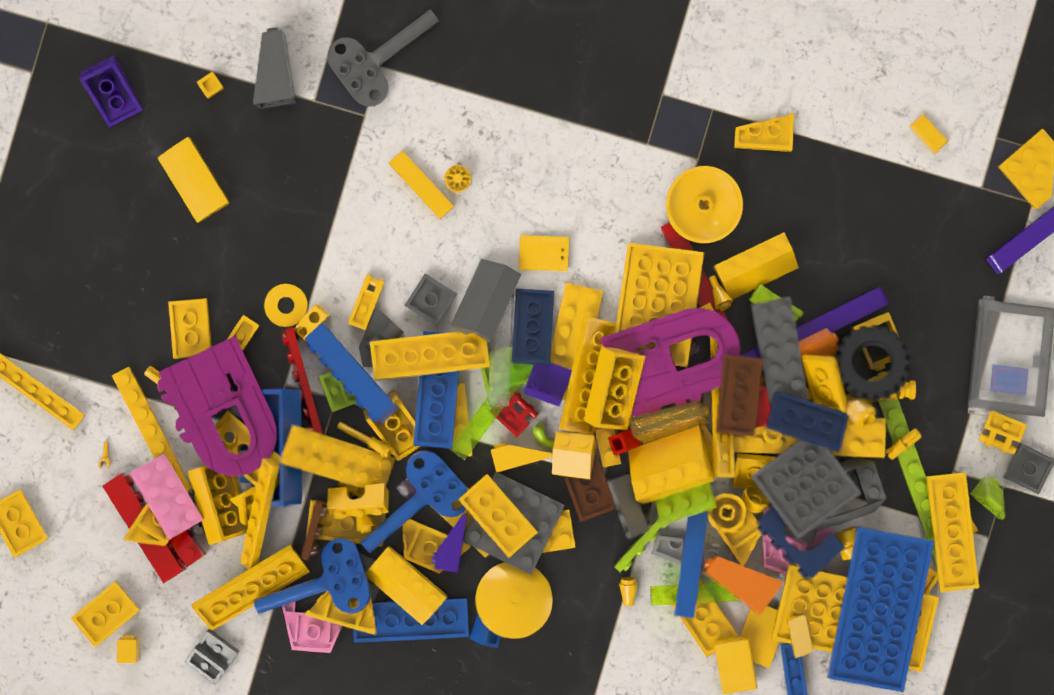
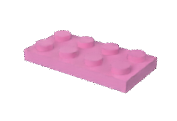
M165 454L130 472L134 482L169 540L203 521Z

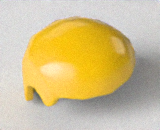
M747 486L742 493L741 499L746 509L752 513L763 512L770 504L768 498L757 486Z

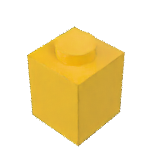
M124 634L123 638L117 640V663H137L140 661V638H134V634Z

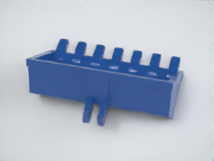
M261 389L277 426V440L274 450L280 455L281 460L292 425L301 427V390ZM246 444L242 445L240 450H248V446ZM280 462L277 474L280 478V484L274 490L271 506L287 507L288 505L302 504V469ZM239 477L240 483H251L246 477Z

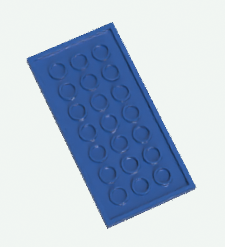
M857 526L827 674L828 679L904 692L934 544L933 540Z

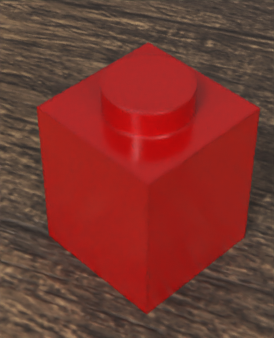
M636 427L607 437L614 455L628 452L642 445Z

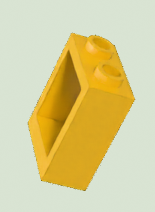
M889 312L851 327L853 331L854 329L859 330L862 326L872 327V325H879L885 322L889 331L898 334ZM866 347L860 350L868 370L874 369L875 372L886 368V363L891 362V358L888 356L872 363Z

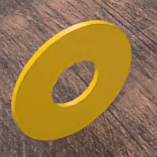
M278 285L266 296L265 312L268 318L278 326H294L306 315L308 308L306 296L302 290L294 285ZM289 297L293 300L294 309L291 313L284 314L279 311L278 302L281 298Z

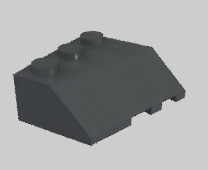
M629 474L607 480L627 539L648 531L647 524L650 521L647 513L642 512L641 506L644 504L636 501Z

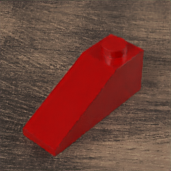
M189 529L170 539L175 551L186 567L206 555L195 537L191 536Z

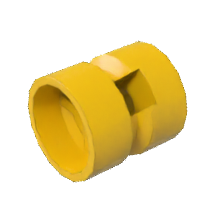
M857 526L834 534L845 546L840 552L842 560L851 558Z

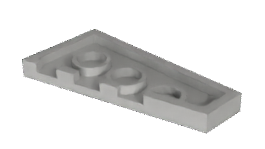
M658 535L651 554L681 566L684 539ZM704 542L700 574L707 576L702 571L705 568L703 565L709 557L718 556L731 561L733 553L727 545Z

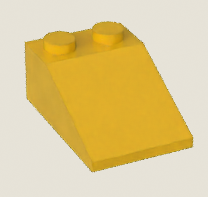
M394 389L387 395L399 409L383 424L377 420L373 422L367 416L369 412L367 409L363 410L366 421L382 442L391 444V447H393L392 455L397 461H400L420 446L413 445L416 419Z

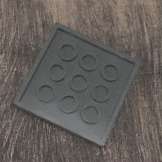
M799 440L751 476L797 539L861 494L828 448Z
M495 472L492 480L538 533L508 558L473 517L463 542L531 575L565 505Z

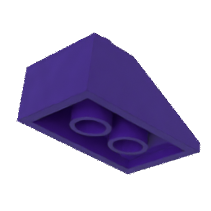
M115 55L80 72V81L108 127L143 110Z

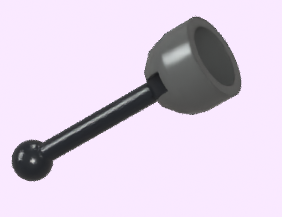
M190 489L188 495L196 506L195 492L193 489ZM202 522L190 528L191 536L205 534Z

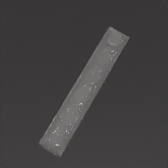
M514 293L491 341L488 406L508 407Z

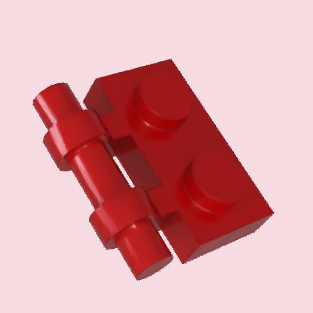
M510 388L506 394L511 397V400L506 402L501 398L489 412L514 436L518 437L530 424L525 417L529 414L535 419L539 413L531 403L528 404L521 397L522 395L519 392L516 393ZM515 403L524 410L521 414L512 407Z

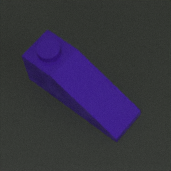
M463 513L437 552L433 553L432 564H435V569L458 572L467 520L466 513Z

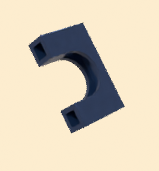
M774 507L756 523L758 525L757 530L763 536L767 535L772 540L770 542L777 551L780 549L785 554L783 557L789 564L792 565L794 563L797 566V572L804 579L808 578L811 580L845 548L833 533L829 534L812 550L800 551L793 548L785 536L786 523Z

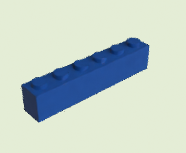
M321 323L305 338L309 343L307 347L313 354L316 352L319 354V361L326 368L329 366L333 370L331 374L337 381L341 379L344 383L342 387L348 394L351 395L353 393L356 396L355 402L361 408L365 407L369 411L367 416L373 422L377 420L383 424L399 409L324 324Z

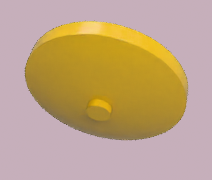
M710 166L694 167L680 174L670 186L666 196V214L673 229L683 238L695 243L716 242L729 235L737 226L743 210L742 194L737 183L726 172Z
M506 562L494 566L483 576L475 596L477 613L483 624L494 634L508 639L524 638L538 631L545 624L551 613L553 600L550 585L539 570L534 568L530 575Z

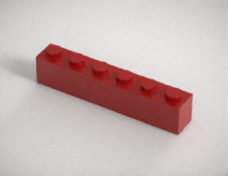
M122 473L102 485V487L130 529L145 507L143 502L145 499L142 493L134 488L133 485L135 483L129 474ZM170 540L165 546L138 543L163 584L186 570L184 562L175 553Z

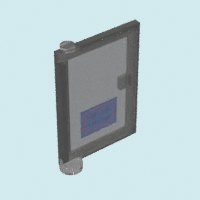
M983 296V299L978 300L967 414L987 416V411L989 410L1045 417L1054 328V308L995 301L993 296Z

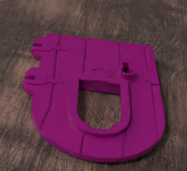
M705 308L682 310L601 338L603 347L618 348L645 356L631 414L636 419L643 421L648 420L647 412H650L651 418H655L660 414L662 406L675 403L678 407L686 408L689 407L687 399H690L692 405L697 404L702 397V393L720 387L723 356H740L739 339L734 327L719 313ZM699 335H708L716 339L718 351L715 358L709 362L677 372L668 345ZM650 341L656 344L655 348L650 347L639 352L637 351V347L647 345Z
M236 336L159 372L161 379L157 383V389L159 393L165 390L167 394L161 395V398L167 404H174L179 417L175 422L176 430L178 432L182 429L185 430L184 433L179 435L180 438L186 443L193 444L201 461L210 469L223 475L243 476L259 469L262 459L270 458L276 445L277 426ZM226 374H231L234 384L238 386L237 392L232 391V385ZM234 405L237 406L251 438L248 450L238 455L229 452L224 446L211 418L212 415Z

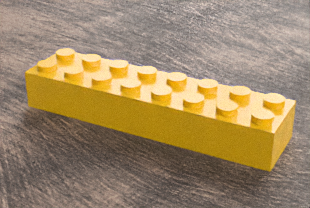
M848 417L841 451L837 452L829 449L833 456L885 457L886 419L875 418L868 426H857ZM763 426L755 428V437L734 435V452L782 454L797 443L799 439L782 434L779 442L774 444L768 443L763 438V430L766 427Z

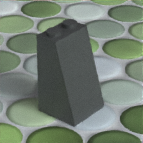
M277 27L268 28L267 32H262L253 98L254 105L258 109L296 103L287 39L284 32L278 30Z

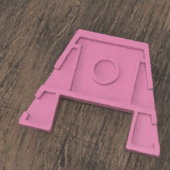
M767 507V509L763 511V516H764L771 508H768V507ZM826 528L816 531L812 543L788 535L785 536L793 548L800 551H809L819 545L829 534H835L836 530ZM767 535L763 536V567L786 574L789 563L783 557L785 554L780 549L777 551L770 542L772 540Z
M296 601L282 606L292 650L332 652L342 629L341 625L309 617L305 613L295 612Z

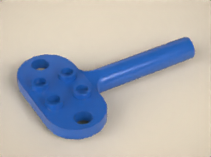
M424 450L418 451L410 457L406 465V474L410 483L415 487L416 492L361 541V544L369 553L375 550L425 505L432 506L439 514L446 517H456L466 510L463 505L459 509H453L451 505L453 501L458 500L468 491L467 487L436 453ZM417 458L424 460V465L420 468L413 465L414 460Z
M339 538L330 541L323 549L321 555L324 569L321 577L255 599L254 606L257 613L260 614L324 591L330 592L335 606L342 612L354 614L364 610L369 604L371 590L359 549L353 542L347 539ZM342 544V552L336 554L334 552L335 545ZM353 598H357L359 603L355 609H352L349 604Z

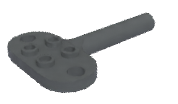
M430 9L373 52H367L355 39L340 38L328 50V63L355 101L365 107H375L386 99L389 91L388 82L380 69L381 65L438 23L439 20ZM343 44L346 46L344 54L336 53L338 45ZM373 90L380 92L378 100L370 99V93Z

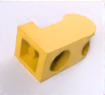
M315 304L300 320L294 331L305 341V338L331 315L319 304Z

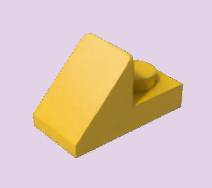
M255 486L230 499L239 508V519L244 526L248 524L252 503L256 492Z

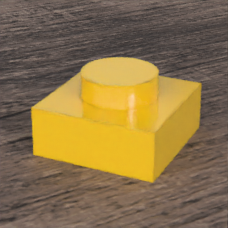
M214 72L197 81V84L208 99L224 89Z

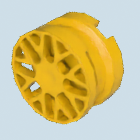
M461 165L450 167L444 177L448 189L456 193L467 190L472 181L468 169Z

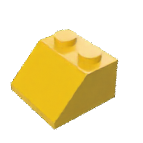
M556 431L553 446L552 475L590 480L597 445L595 437L592 435Z

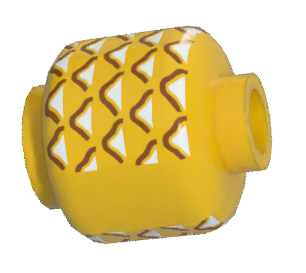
M864 397L853 398L846 410L849 418L857 426H868L875 419V408Z

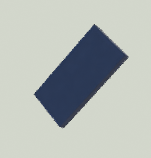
M516 288L511 364L550 366L554 291Z
M775 391L766 429L839 452L843 443L848 414Z

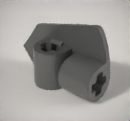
M378 308L375 309L359 345L363 367H373L370 342L398 339L404 333Z

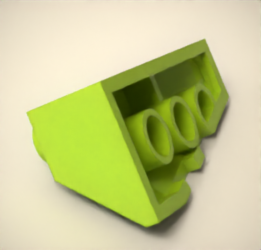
M983 477L970 495L998 519L1004 520L1003 490L999 487L1000 483L993 477L990 479Z

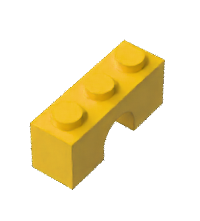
M384 483L365 485V493L358 500H352V495L347 487L328 489L327 510L332 518L342 519L345 516L361 517L366 514L381 515L388 512L389 491Z

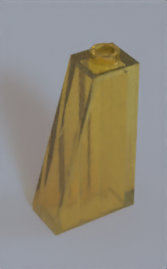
M695 401L629 418L633 437L647 444L681 431L710 423L708 417L710 416V410L701 401Z

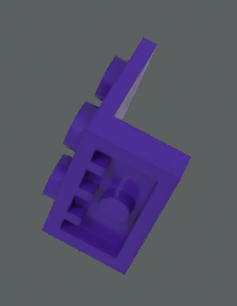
M551 362L550 366L534 365L523 394L560 407L572 370Z

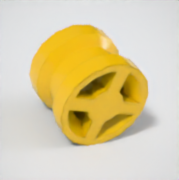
M906 382L897 393L898 399L908 397L914 400L916 382Z

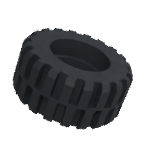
M872 325V327L862 326L859 330L854 329L851 331L850 335L845 336L841 345L838 346L835 359L843 388L849 391L852 396L856 398L864 397L867 400H874V402L884 398L886 400L891 395L897 394L900 388L905 385L910 372V353L903 339L899 338L896 332H891L889 328L884 326L883 328L878 327V325ZM879 346L888 352L892 364L889 373L883 379L867 381L857 374L854 360L857 353L864 347Z

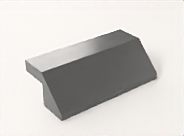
M481 259L450 326L466 335L474 333L488 342L492 341L522 274L507 265Z

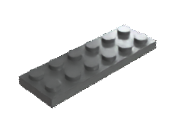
M784 297L751 304L760 358L763 359L762 370L770 408L775 391L808 401L791 298Z

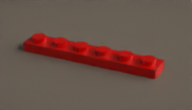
M294 328L285 329L282 340L284 346H288L289 353H287L289 364H292L294 368L292 372L293 380L295 383H298L299 390H301V401L304 404L302 412L304 419H308L310 426L307 427V430L323 434Z

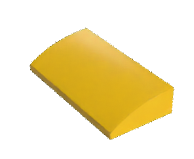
M185 138L158 157V160L197 223L230 204L191 138Z

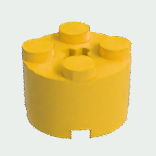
M724 493L716 496L714 499L717 508L708 510V518L711 525L722 533L738 531L744 525L747 517L744 502L734 494ZM724 509L732 510L730 518L722 516Z

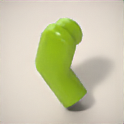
M537 423L533 428L536 442L552 450L554 440L546 437L545 425Z

